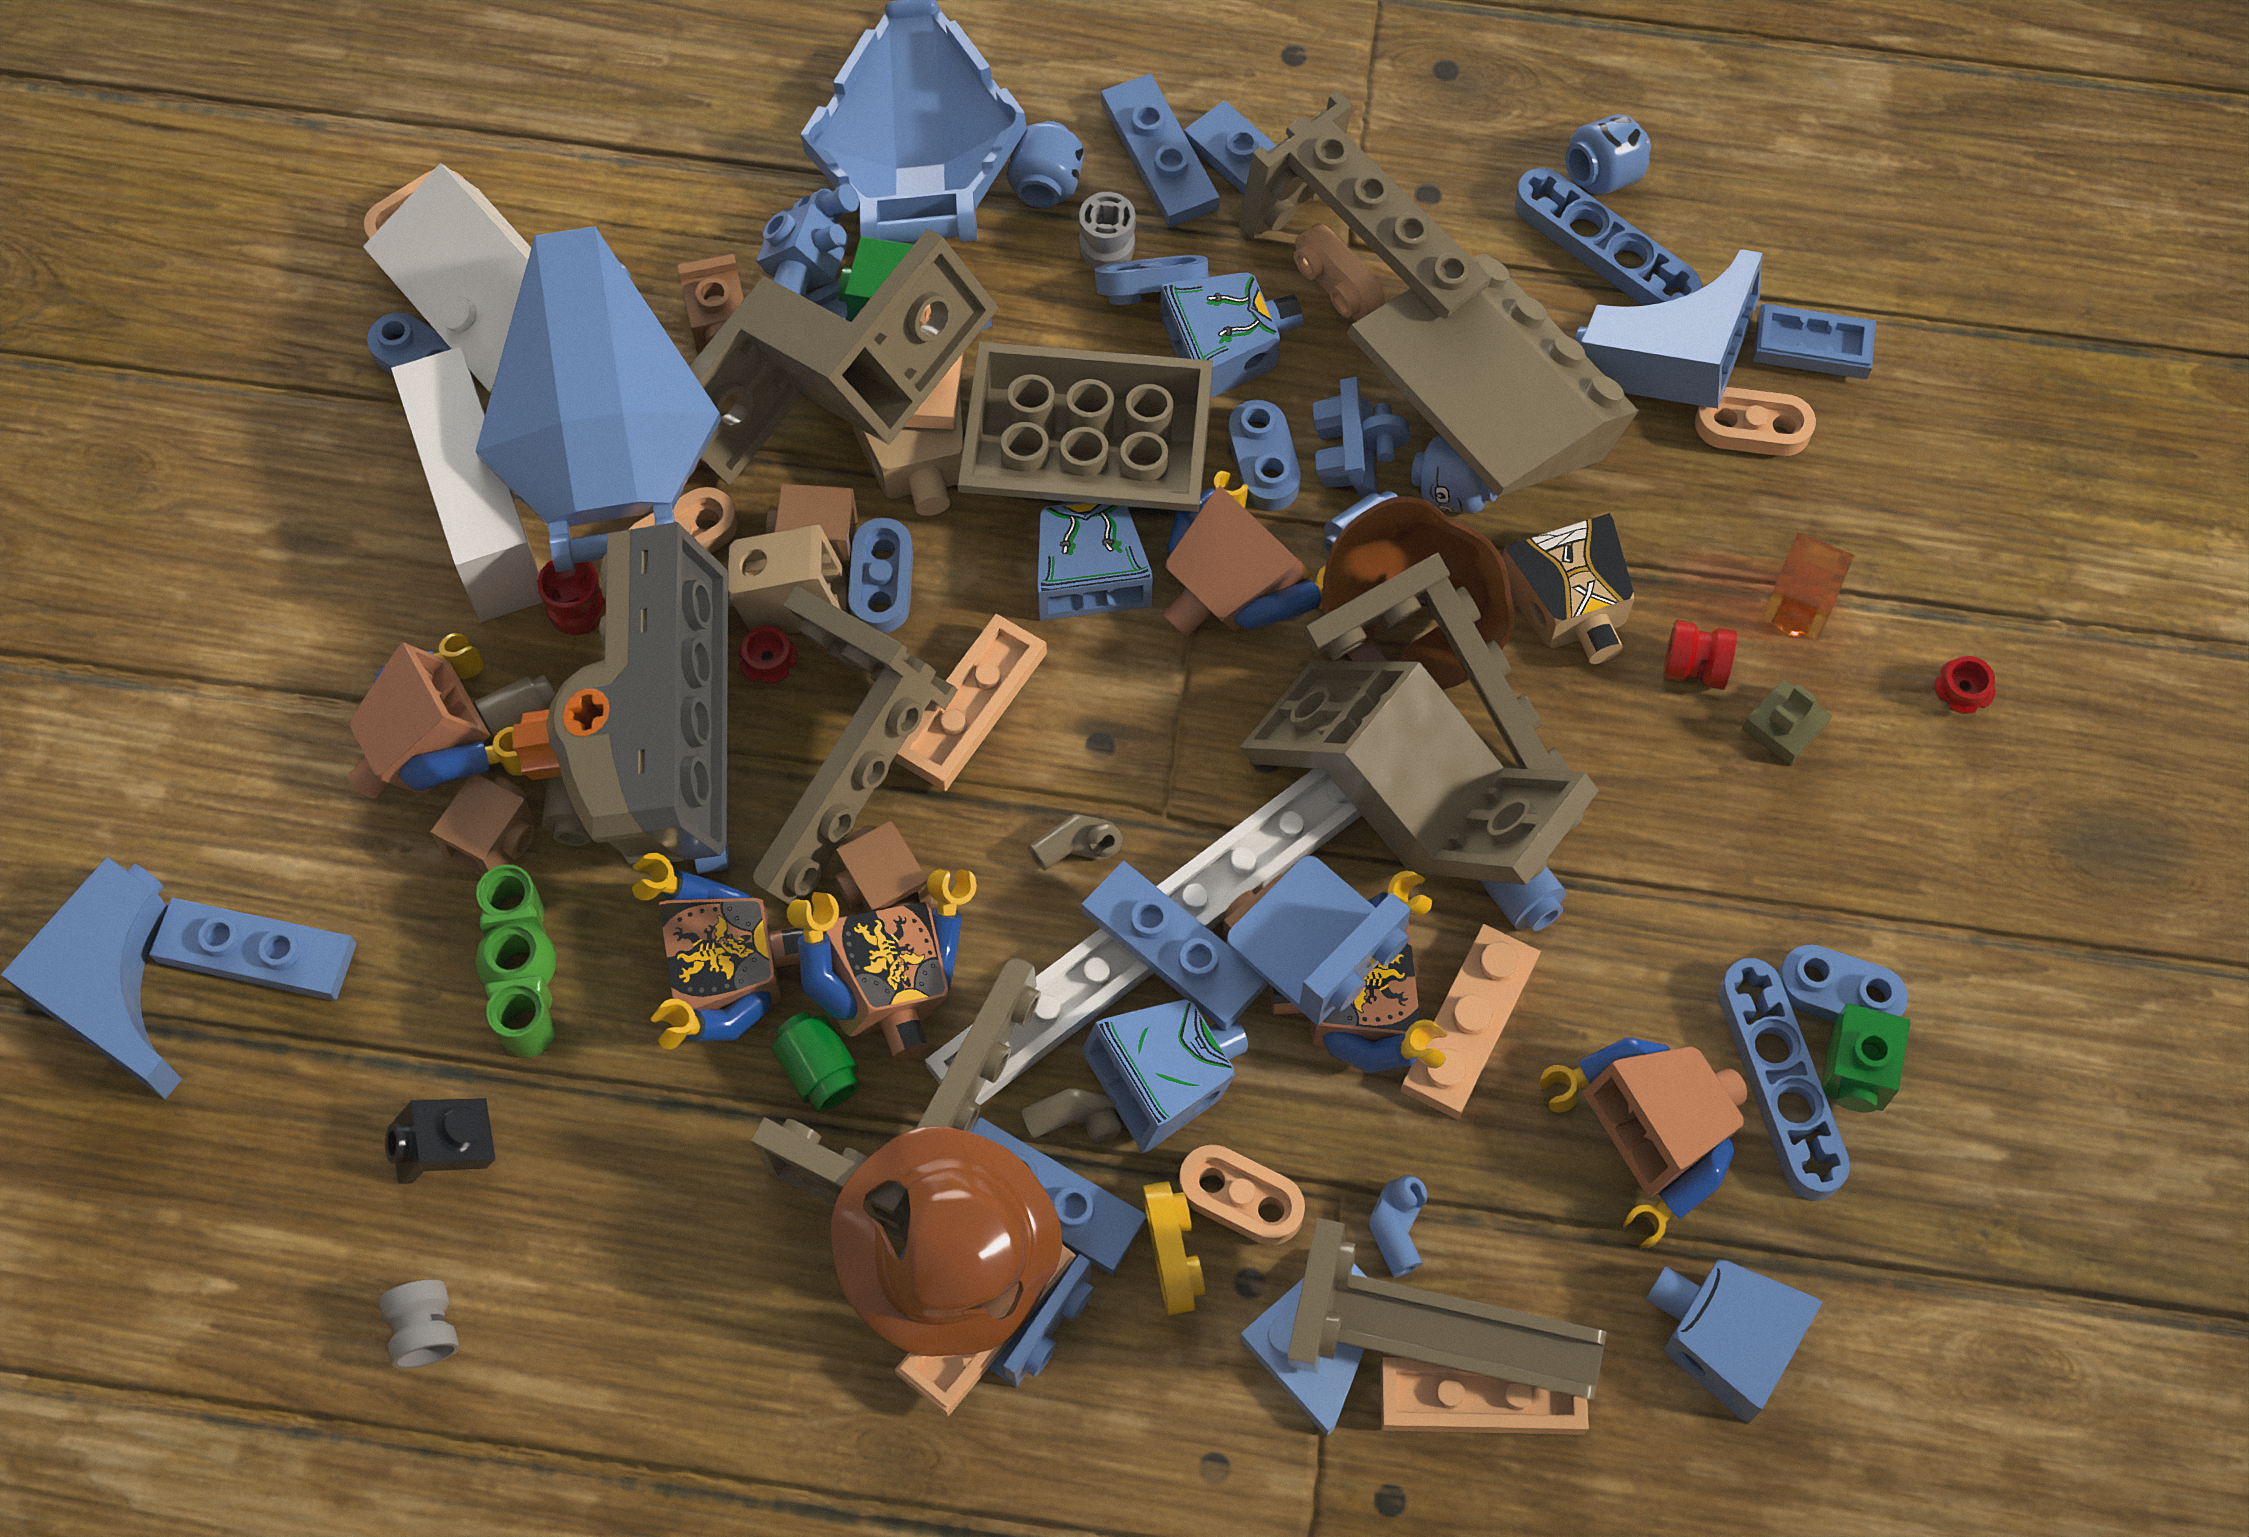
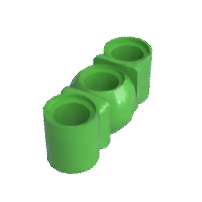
M500 865L491 868L485 873L477 885L476 897L482 910L479 924L484 937L479 942L475 969L489 999L486 1016L500 1044L511 1055L518 1058H531L544 1052L551 1045L555 1037L556 1025L550 1012L553 1000L548 984L554 976L557 954L553 941L546 934L542 924L545 909L531 877L524 869L515 865ZM512 895L524 896L521 904L516 908L508 911L498 910L500 903L505 898ZM519 952L530 954L526 963L521 967L513 970L502 968L505 961L511 955ZM523 1011L535 1012L534 1019L525 1028L519 1030L507 1028L511 1018Z

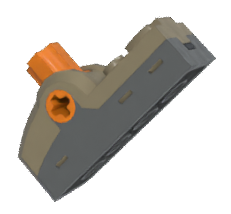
M678 522L607 533V554H604L601 564V588L603 598L606 600V615L600 620V637L605 648V660L582 667L567 679L552 700L550 709L523 713L521 723L513 725V749L519 757L521 773L531 780L562 776L571 803L591 839L597 843L608 842L621 851L627 863L632 867L648 853L664 855L670 863L721 856L727 846L728 570Z

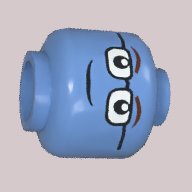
M1441 435L1435 436L1430 441L1425 452L1416 453L1412 465V484L1414 487H1420L1423 500L1432 503L1439 510L1474 514L1482 511L1488 501L1494 502L1498 496Z

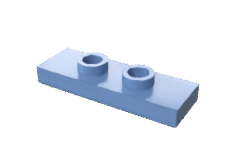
M1151 73L1101 91V105L1167 226L1172 227L1218 210L1220 197Z
M1124 860L1081 904L1082 913L1188 1001L1193 1002L1199 1010L1225 1031L1268 986V982L1238 957L1223 940Z
M172 897L149 955L156 963L336 1002L357 943L350 935Z
M979 1117L970 1132L996 1142L1015 1154L1031 1169L1045 1189L1060 1221L1062 1244L1076 1255L1081 1254L1090 1260L1093 1265L1114 1276L1146 1224L1147 1214Z

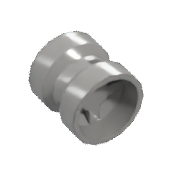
M1113 192L1094 194L1088 197L1080 208V255L1085 263L1094 269L1105 264L1131 261L1135 252V209L1131 202L1121 194Z
M421 1280L395 1287L380 1296L378 1302L382 1320L391 1326V1330L394 1333L388 1343L391 1364L395 1368L405 1369L427 1366L447 1359L458 1352L460 1346L456 1329L453 1325L445 1322V1311L450 1301L446 1284L443 1281Z

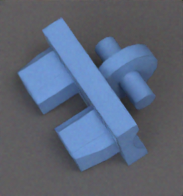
M1355 376L1340 380L1341 395L1313 403L1314 423L1321 440L1343 436L1342 446L1317 450V453H1315L1316 472L1325 488L1353 485L1360 498H1365L1371 493L1378 494L1375 450H1377L1378 461H1392L1395 458L1394 449L1403 446L1410 439L1409 422L1405 418L1392 415L1390 404L1380 403L1375 405L1373 416L1372 404L1370 400L1360 396V381Z

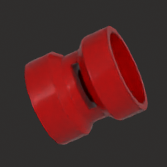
M550 560L540 570L537 579L538 592L545 604L546 613L554 628L564 634L576 636L587 634L600 625L601 618L606 615V600L603 598L597 571L591 562L575 563V570L556 573L553 560Z
M1676 619L1667 647L1663 678L1682 682L1690 677L1700 679L1705 687L1725 690L1733 665L1737 631L1717 628L1713 632L1699 630L1695 623Z

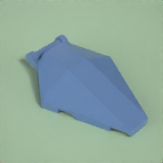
M937 0L890 1L885 5V14L876 29L865 30L833 82L835 94L826 108L818 106L802 131L801 138L804 152L835 188L842 184H849L856 190L859 196V207L855 211L860 215L861 236L899 243L917 241L926 229H929L944 238L959 237L961 243L978 241L976 208L1026 132L1025 113L1007 88L1000 89L992 79L989 64L955 20L950 22L939 8Z
M595 226L534 236L475 450L478 458L548 526L555 572L559 573L575 570V563L603 559L604 554H607V533L571 539L570 526L654 513L655 525L675 522L674 507L689 476H692L699 459H701L721 421L720 412Z

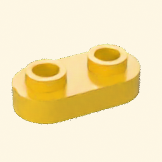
M1169 1181L1143 1185L1142 1194L1145 1214H1147V1224L1167 1315L1195 1311L1194 1297L1205 1295V1286L1198 1255L1186 1257L1181 1233L1191 1231V1220L1184 1191L1172 1193Z

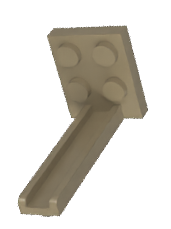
M1338 90L1329 96L1326 109L1315 118L1309 120L1303 115L1290 124L1286 129L1288 137L1268 152L1260 146L1252 153L1238 226L1253 241L1268 229L1277 231L1285 226L1294 216L1297 208L1310 198L1314 201L1322 199L1439 317L1446 319L1490 284L1491 277L1346 135L1353 104Z
M1439 553L1430 556L1306 626L1303 639L1314 659L1328 653L1331 660L1335 661L1364 644L1363 640L1367 638L1364 632L1381 623L1384 630L1389 631L1417 615L1416 611L1421 608L1419 601L1424 599L1519 769L1570 772L1566 762L1555 747L1549 751H1546L1535 732V729L1542 726L1538 713L1525 694L1515 697L1504 677L1512 672L1504 653L1495 640L1485 644L1474 624L1475 621L1481 619L1475 602L1464 586L1457 590L1454 589L1448 579L1450 573Z
M795 585L783 604L785 608L802 620L797 630L811 641L827 649L828 655L855 672L862 669L871 674L870 678L875 683L754 871V882L758 886L789 905L795 899L804 900L806 895L817 886L822 870L840 842L852 831L857 815L873 790L885 779L889 765L908 735L912 734L919 726L923 712L929 702L946 710L958 691L955 686L936 676V671L927 663L907 653L908 648L899 641L798 585Z
M1012 959L1005 964L917 1128L939 1126L967 1132L971 1131L980 1111V1104L975 1102L986 1080L995 1083L1000 1077L1011 1052V1048L1005 1045L1016 1023L1023 1027L1027 1025L1040 1000L1041 991L1035 989L1037 983L1034 965L1021 959ZM764 1117L751 1139L768 1174L834 1207L846 1181L869 1158L851 1148H845L842 1155H839L819 1145L822 1137L817 1132L792 1119H786L783 1126ZM889 1183L876 1189L864 1200L863 1209L871 1218L878 1221L884 1227L886 1233L906 1243L910 1222L908 1189L900 1183Z
M1316 1218L1287 1356L1291 1368L1318 1374L1321 1357L1333 1360L1337 1343L1594 1401L1606 1340V1331L1351 1274L1356 1244L1345 1242V1223Z

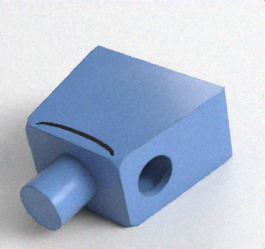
M1721 1259L1716 1261L1700 1286L1665 1266L1645 1299L1679 1321L1663 1349L1667 1356L1747 1424L1765 1406L1823 1303L1814 1296Z

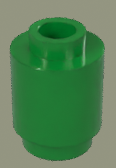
M803 1012L791 1017L777 1029L776 1034L779 1038L774 1042L771 1050L803 1102H811L817 1112H824L842 1104L859 1090L861 1083L855 1075L858 1071V1066L826 1015L812 1017L809 1012Z

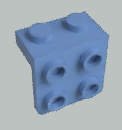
M1304 856L1229 930L1227 944L1238 957L1318 1026L1335 1008L1341 1012L1357 998L1366 985V981L1363 979L1379 963L1383 967L1387 966L1403 950L1410 938L1405 934L1411 908L1392 892L1375 908L1318 858Z

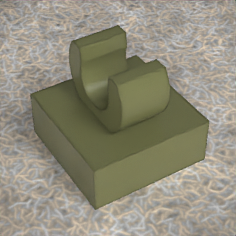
M1783 679L1747 717L1742 729L1791 766L1827 727L1832 715L1817 704L1818 698L1799 683L1794 687L1787 680Z

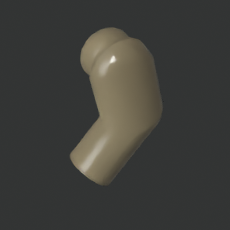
M1074 814L1033 841L1027 848L1037 865L1045 871L1068 854L1098 860L1108 859L1121 850L1123 836L1121 831L1110 821Z
M1068 1088L1022 1109L1026 1127L1034 1138L1069 1123L1086 1125L1088 1136L1096 1142L1111 1140L1118 1136L1122 1129L1121 1121L1117 1117L1118 1112L1110 1097L1076 1088Z

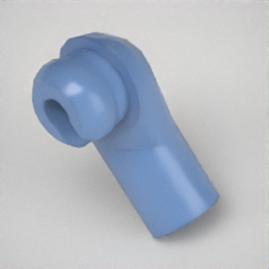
M1404 1175L1398 1180L1390 1181L1382 1189L1369 1218L1370 1230L1394 1278L1406 1275L1423 1264L1409 1235V1231L1420 1211V1207L1424 1206L1427 1201V1190L1422 1181L1412 1175Z

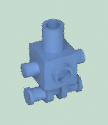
M842 184L836 187L833 192L829 189H822L811 196L797 200L792 210L785 209L773 216L764 228L763 237L765 239L756 260L764 272L774 277L773 281L803 297L806 292L833 282L850 239L843 227L839 225V221L843 212L851 213L859 207V196L856 190L849 184Z

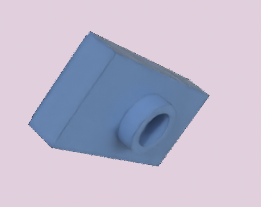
M1225 100L1184 130V134L1193 150L1243 195L1245 194L1252 153L1260 146L1267 152L1276 146Z
M1761 303L1757 314L1753 362L1868 379L1873 363L1876 321Z

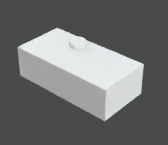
M440 163L363 247L450 348L454 349L461 346L469 370L491 393L531 247L478 188Z
M461 346L391 368L455 566L479 622L481 623L542 603L537 585L540 572L515 499L519 498L478 458L475 452L486 413Z

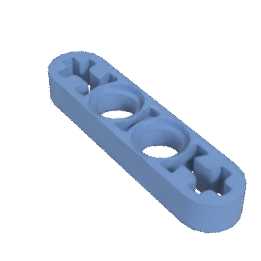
M1536 168L1523 174L1519 180L1515 197L1517 214L1525 222L1642 306L1675 300L1701 289L1702 282L1699 274L1692 267L1560 173L1552 169ZM1547 193L1551 196V199L1542 197L1538 201L1532 198V194L1539 197ZM1557 212L1562 215L1561 218L1556 217ZM1579 219L1590 220L1599 227L1600 232L1591 237L1580 236L1571 229L1570 224ZM1620 251H1633L1643 259L1644 265L1634 269L1625 268L1616 262L1614 255ZM1653 270H1657V271H1658V276L1655 275L1654 273H1653V275L1651 276L1652 271H1653ZM1675 287L1684 291L1683 294L1676 292L1672 296L1664 293V290L1671 291Z
M1756 958L1741 959L1728 969L1721 981L1718 991L1721 1007L1787 1183L1802 1198L1811 1201L1826 1200L1834 1196L1847 1180L1850 1171L1849 1156L1781 978L1776 970L1763 960ZM1743 978H1747L1748 983L1752 987L1762 986L1764 989L1757 1000V1007L1762 1019L1755 1021L1752 1025H1748L1746 1022H1750L1756 1013L1753 1000L1749 994L1743 993L1738 995L1736 991ZM1762 1034L1779 1036L1788 1046V1059L1782 1063L1765 1061L1756 1051V1038ZM1792 1092L1803 1096L1811 1107L1812 1114L1810 1120L1804 1123H1793L1785 1119L1778 1110V1097L1784 1093ZM1815 1131H1819L1820 1135L1816 1136L1810 1144L1814 1158L1818 1163H1829L1832 1168L1824 1178V1182L1820 1181L1816 1173L1805 1174L1802 1169L1810 1159V1151L1803 1138ZM1791 1140H1801L1796 1145L1791 1143Z

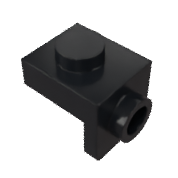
M487 1099L411 1100L388 1126L385 1137L386 1156L391 1164L395 1163L398 1183H413L423 1171L487 1169L495 1160Z

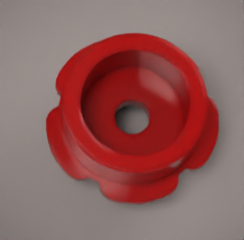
M761 626L751 630L744 637L738 649V655L742 658L739 667L743 675L751 681L761 679L767 684H774L785 679L789 675V668L796 664L798 658L795 644L788 641L787 636L781 630L771 626ZM770 653L773 655V658L770 661H764L762 656Z
M1961 656L1948 661L1941 667V676H1938L1935 680V691L1941 701H1946L1953 711L1961 714H1973L1979 707L1986 708L1994 700L1996 693L1994 687L1995 676L1991 667L1982 659L1974 656ZM1960 683L1968 685L1970 687V690H1962L1960 688Z

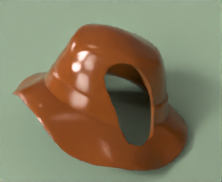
M1410 496L1384 500L1362 512L1349 522L1332 546L1323 580L1322 602L1324 616L1430 556L1439 553L1450 573L1448 579L1454 589L1457 590L1464 586L1475 602L1481 619L1475 621L1474 624L1485 644L1495 640L1502 650L1509 641L1515 627V613L1509 576L1499 551L1482 534L1447 517L1435 505L1426 500ZM1424 599L1419 601L1421 606H1427ZM1376 626L1364 632L1367 638L1363 640L1364 644L1345 655L1349 661L1420 662L1442 690L1455 687L1469 680L1439 626L1414 640L1398 660L1385 658L1377 648L1374 641Z
M950 1127L916 1128L904 1132L887 1142L862 1163L846 1181L837 1198L831 1219L830 1239L834 1265L839 1284L848 1302L863 1321L881 1337L904 1351L920 1356L936 1357L975 1354L991 1350L1009 1340L1023 1327L1032 1314L1047 1282L1056 1271L1062 1251V1230L1057 1212L1045 1189L1031 1169L1004 1146L980 1135ZM889 1183L902 1184L908 1189L910 1200L907 1246L904 1259L900 1260L885 1233L884 1227L878 1221L871 1218L863 1209L864 1200L876 1189ZM1019 1281L1015 1300L1004 1317L995 1318L983 1307L967 1309L996 1299L1014 1287Z

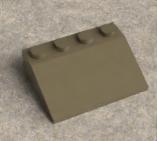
M1488 254L1471 258L1491 277L1490 284L1446 319L1439 317L1410 288L1353 323L1346 334L1498 497L1603 461L1639 412L1624 396L1621 386L1613 379L1605 376L1585 355L1584 348L1576 340L1566 336L1547 316L1544 306L1537 300L1529 297L1512 280L1507 268Z
M979 342L958 480V492L1199 512L1208 434L1213 361Z

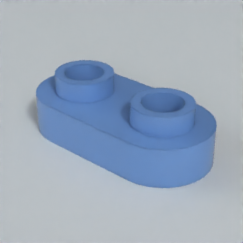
M1181 255L1116 262L1095 268L1097 294L1108 296L1109 303L1115 305L1140 302L1143 300L1142 293L1160 292L1161 285L1165 283L1209 277L1208 258L1199 255Z
M392 313L381 317L371 326L367 335V344L375 363L392 376L391 368L451 350L450 346L436 330L406 313ZM403 335L397 340H390L395 336Z
M1250 400L1240 404L1232 412L1228 427V441L1240 486L1242 487L1243 484L1248 485L1247 501L1252 506L1265 511L1284 509L1296 499L1301 478L1300 467L1285 415L1276 405L1264 400ZM1261 422L1267 426L1258 429L1253 428L1249 423ZM1268 470H1275L1281 475L1276 478H1268L1262 473Z
M891 518L869 520L858 528L852 541L848 594L851 615L884 634L901 627L910 612L913 546L908 529L897 520ZM880 551H890L893 553L886 560L874 557ZM877 603H886L890 606L884 612H874L871 610V607Z
M1803 945L1797 947L1787 955L1778 971L1791 1007L1832 1022L1835 1021L1846 1003L1900 1017L1907 1007V989L1900 977L1893 971L1822 946ZM1814 967L1822 973L1824 981L1815 982L1810 980L1806 976L1804 968ZM1874 987L1879 989L1884 994L1886 1001L1881 1003L1873 1001L1867 995L1866 988Z

